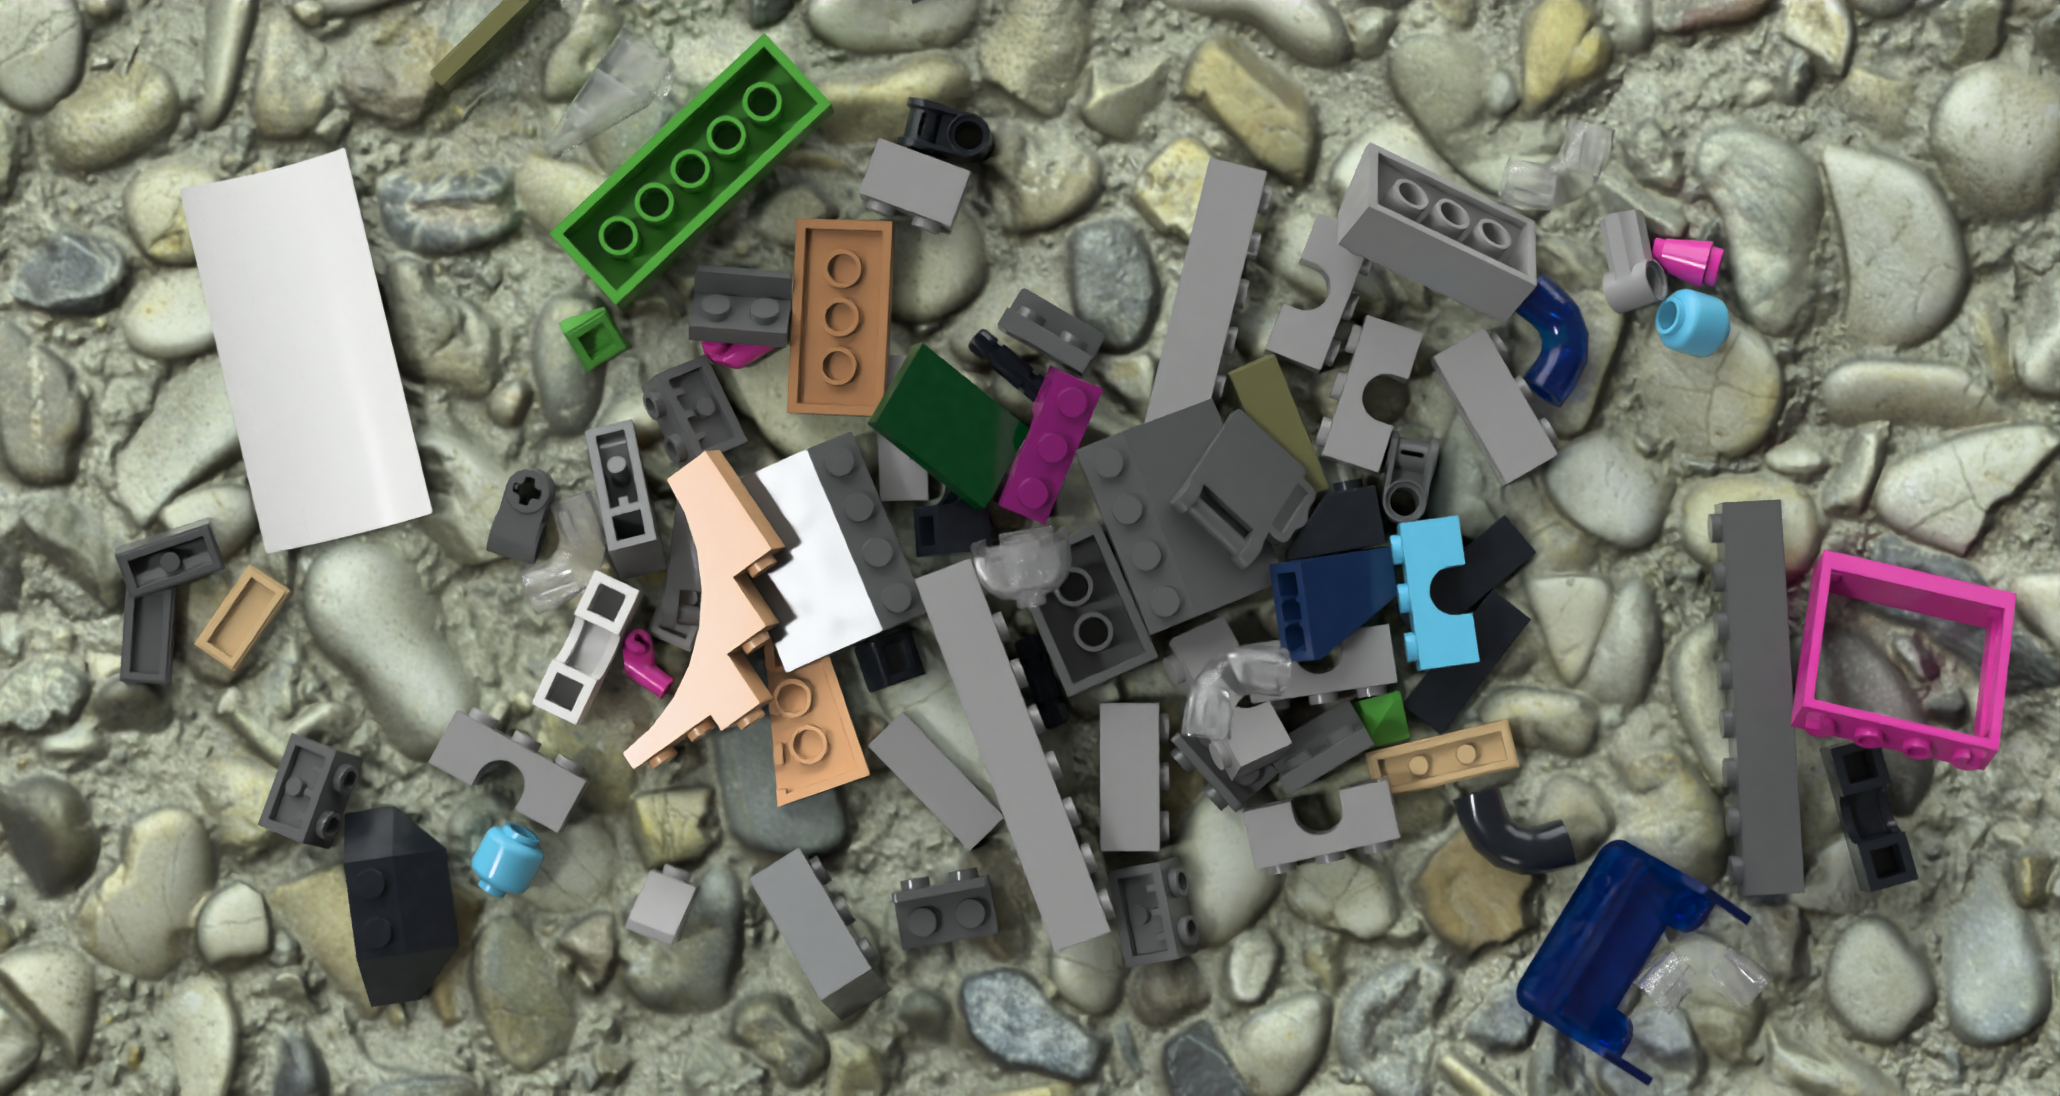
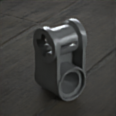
M1392 430L1385 452L1384 477L1379 500L1380 514L1389 525L1396 527L1400 523L1414 522L1424 513L1430 482L1435 472L1440 439L1431 438L1427 442L1400 437L1398 431ZM1397 491L1409 493L1415 501L1414 513L1408 516L1396 514L1390 505L1391 495Z
M534 468L517 471L509 478L500 508L490 529L486 547L488 552L535 565L543 546L547 521L556 492L554 480L547 472ZM534 478L536 479L535 488L541 490V497L533 498L527 503V494L520 491V485L530 483Z

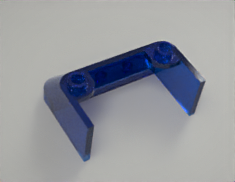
M1625 840L1611 841L1598 852L1521 977L1516 990L1517 1001L1526 1011L1649 1086L1653 1077L1622 1058L1631 1043L1634 1030L1631 1019L1617 1009L1618 1005L1667 926L1680 933L1693 932L1703 925L1714 907L1748 925L1752 916L1707 885Z

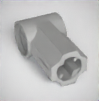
M1634 209L1604 216V219L1599 221L1609 267V272L1603 278V291L1609 306L1614 312L1621 314L1665 300L1668 293L1667 279L1661 265L1652 257L1643 211Z

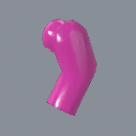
M701 342L707 358L714 363L734 369L744 368L776 348L771 346Z
M642 628L630 630L622 641L625 673L658 698L663 699L673 687L675 679L656 666L654 643L650 633Z

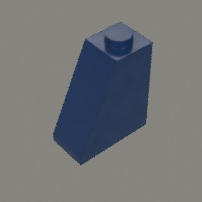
M1391 547L1360 549L1269 564L1283 662L1322 659L1397 596L1395 567L1393 565Z

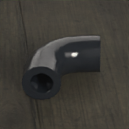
M1500 786L1453 799L1459 822L1473 849L1495 867L1524 876L1553 873L1575 866L1576 862L1572 843L1565 824L1561 819L1538 826L1527 827L1518 824L1510 817L1506 809Z

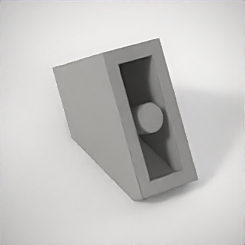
M669 864L664 865L663 871L657 869L650 870L624 928L668 945H673L680 941L700 888L699 885L690 882L692 873Z

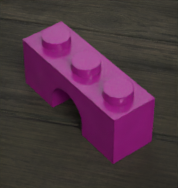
M1049 366L1038 396L1031 408L1033 419L1026 439L1012 460L994 494L993 500L999 506L1045 525L1101 396L1102 388L1056 367Z

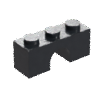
M945 486L944 495L939 503L913 509L917 557L970 555L992 551L991 539L994 527L989 516L988 504L985 509L975 510Z
M1849 740L1820 748L1859 889L1874 892L1919 879L1906 832L1901 831L1890 807L1887 784H1891L1881 747L1874 749L1864 748Z

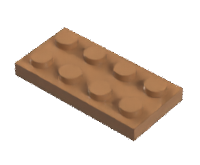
M797 218L787 413L871 417L888 389L896 224L893 221Z

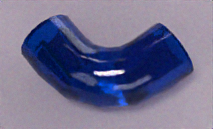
M1540 272L1537 276V286L1514 311L1538 331L1541 339V351L1535 362L1523 376V379L1529 389L1553 406L1562 407L1575 390L1588 363L1589 332L1581 309L1559 284L1543 272Z

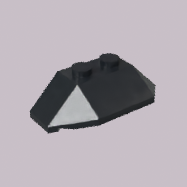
M395 806L345 813V878L356 959L370 1005L375 1007L421 1000L460 946L447 848Z

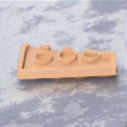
M772 640L768 641L764 645L768 691L774 698L769 702V713L771 717L777 807L871 775L830 655L785 673Z

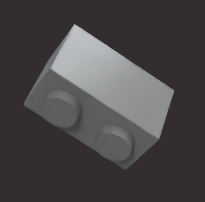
M879 138L859 190V195L861 199L868 201L866 205L867 210L888 218H893L896 211L912 217L911 225L913 227L939 235L941 228L952 232L972 178L971 171Z

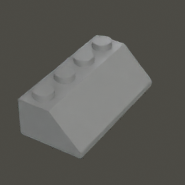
M1371 142L1366 146L1338 212L1337 245L1346 248L1354 255L1363 256L1388 268L1396 275L1405 276L1429 287L1439 295H1446L1463 303L1479 314H1486L1505 323L1537 286L1535 221Z

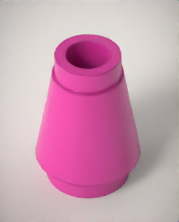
M1656 237L1652 249V257L1661 265L1664 272L1699 288H1702L1703 284L1715 287L1724 249L1714 247V241L1665 240Z

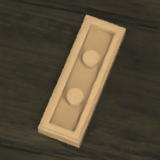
M1508 719L1364 753L1370 780L1388 776L1393 797L1519 767Z

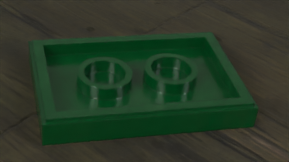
M923 342L913 345L867 423L975 510L985 509L1029 431L1026 425Z

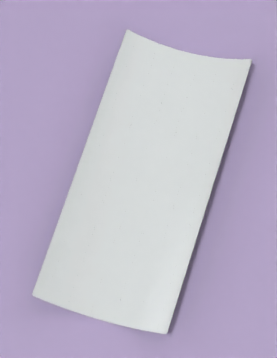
M345 148L253 175L180 188L182 204L266 553L269 554L334 540L431 514L432 507Z

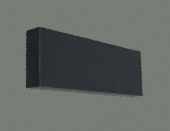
M1503 515L1463 548L1465 558L1463 566L1442 569L1435 574L1430 584L1431 600L1441 612L1449 615H1461L1536 552L1506 515ZM1398 603L1395 604L1391 609L1411 632L1409 613L1401 614Z
M1493 589L1489 591L1473 612L1480 662L1429 669L1403 701V706L1439 735L1444 732L1531 620Z

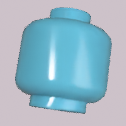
M1692 289L1678 290L1663 300L1657 310L1655 319L1659 337L1666 347L1697 358L1709 357L1716 352L1728 339L1731 328L1728 309L1724 302L1714 296Z
M506 822L504 826L491 827L486 832L471 860L472 869L480 878L478 882L479 887L499 898H504L506 893H524L529 888L544 861V853L538 845L541 841L540 838L531 830L514 822Z

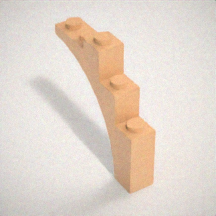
M720 450L703 452L667 479L686 514L697 549L702 587L700 623L689 667L674 698L651 729L623 752L633 769L650 764L653 770L664 765L678 754L674 748L675 745L687 737L691 742H694L713 730L716 725L712 719L715 720L721 731L738 726L743 731L766 715L762 707L774 699L741 650H744L748 655L771 640L767 632L780 623L747 574L749 573L752 578H755L774 566L777 561L773 555L783 549L785 545Z

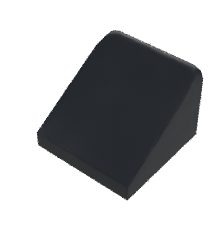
M910 628L868 641L854 649L866 686L871 693L926 674Z

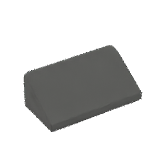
M209 517L122 545L115 549V557L131 600L225 569Z

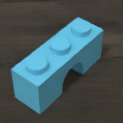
M1458 515L1398 524L1396 526L1397 535L1389 536V544L1393 565L1401 564L1404 584H1397L1396 588L1400 613H1409L1411 632L1403 633L1407 662L1416 661L1417 671L1480 662L1473 613L1461 615L1445 614L1436 608L1430 597V584L1438 571L1446 568L1460 567L1465 564Z

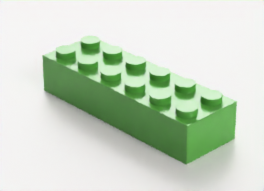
M764 33L549 234L616 306L623 310L834 113L833 106Z

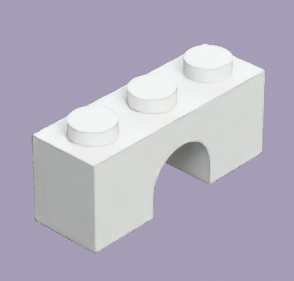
M595 570L574 613L576 618L570 634L558 656L552 659L531 704L575 725H583L645 592Z

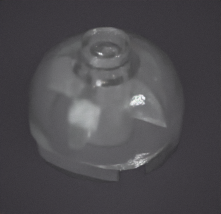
M1044 526L998 535L1000 545L988 548L985 539L971 545L974 566L981 584L988 593L999 599L1016 600L1017 608H1029L1045 604L1047 602L1045 594L1058 589L1069 575L1072 564L1067 526H1061L1055 533L1053 526Z

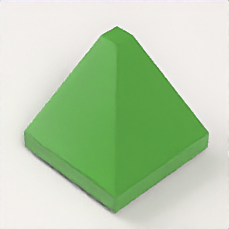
M605 307L569 317L559 322L563 334L588 372L629 348L628 343Z
M1400 691L1351 703L1373 739L1374 745L1368 749L1410 738Z

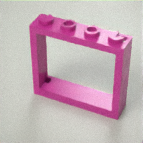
M1824 550L1811 574L1790 726L1804 729L1808 734L1816 737L1835 736L1852 740L1856 745L1864 748L1874 749L1883 747L1900 751L1912 759L1924 760L1931 758L1951 763L1952 766L1960 770L1974 771L1979 769L1984 771L1999 751L2016 593ZM1828 592L1986 628L1973 736L1815 700L1814 694Z

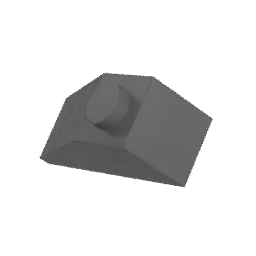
M629 419L586 430L585 434L608 551L620 580L623 581L668 569L660 527L633 420Z

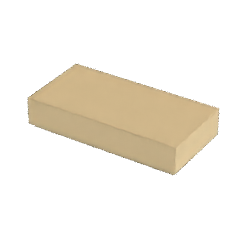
M249 564L194 645L232 671L237 672L292 591L253 564Z

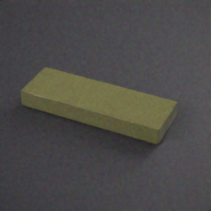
M503 0L430 71V75L449 94L544 0Z
M1271 353L1229 371V377L1243 411L1305 468L1306 476L1304 479L1314 488L1316 494L1329 489L1276 356Z

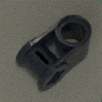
M908 98L906 105L910 108L904 135L898 137L897 145L925 155L942 156L966 163L980 162L990 154L993 148V137L987 122L981 116L949 108L943 104L922 98ZM976 127L983 132L981 144L971 150L961 148L957 144L959 133L965 128Z

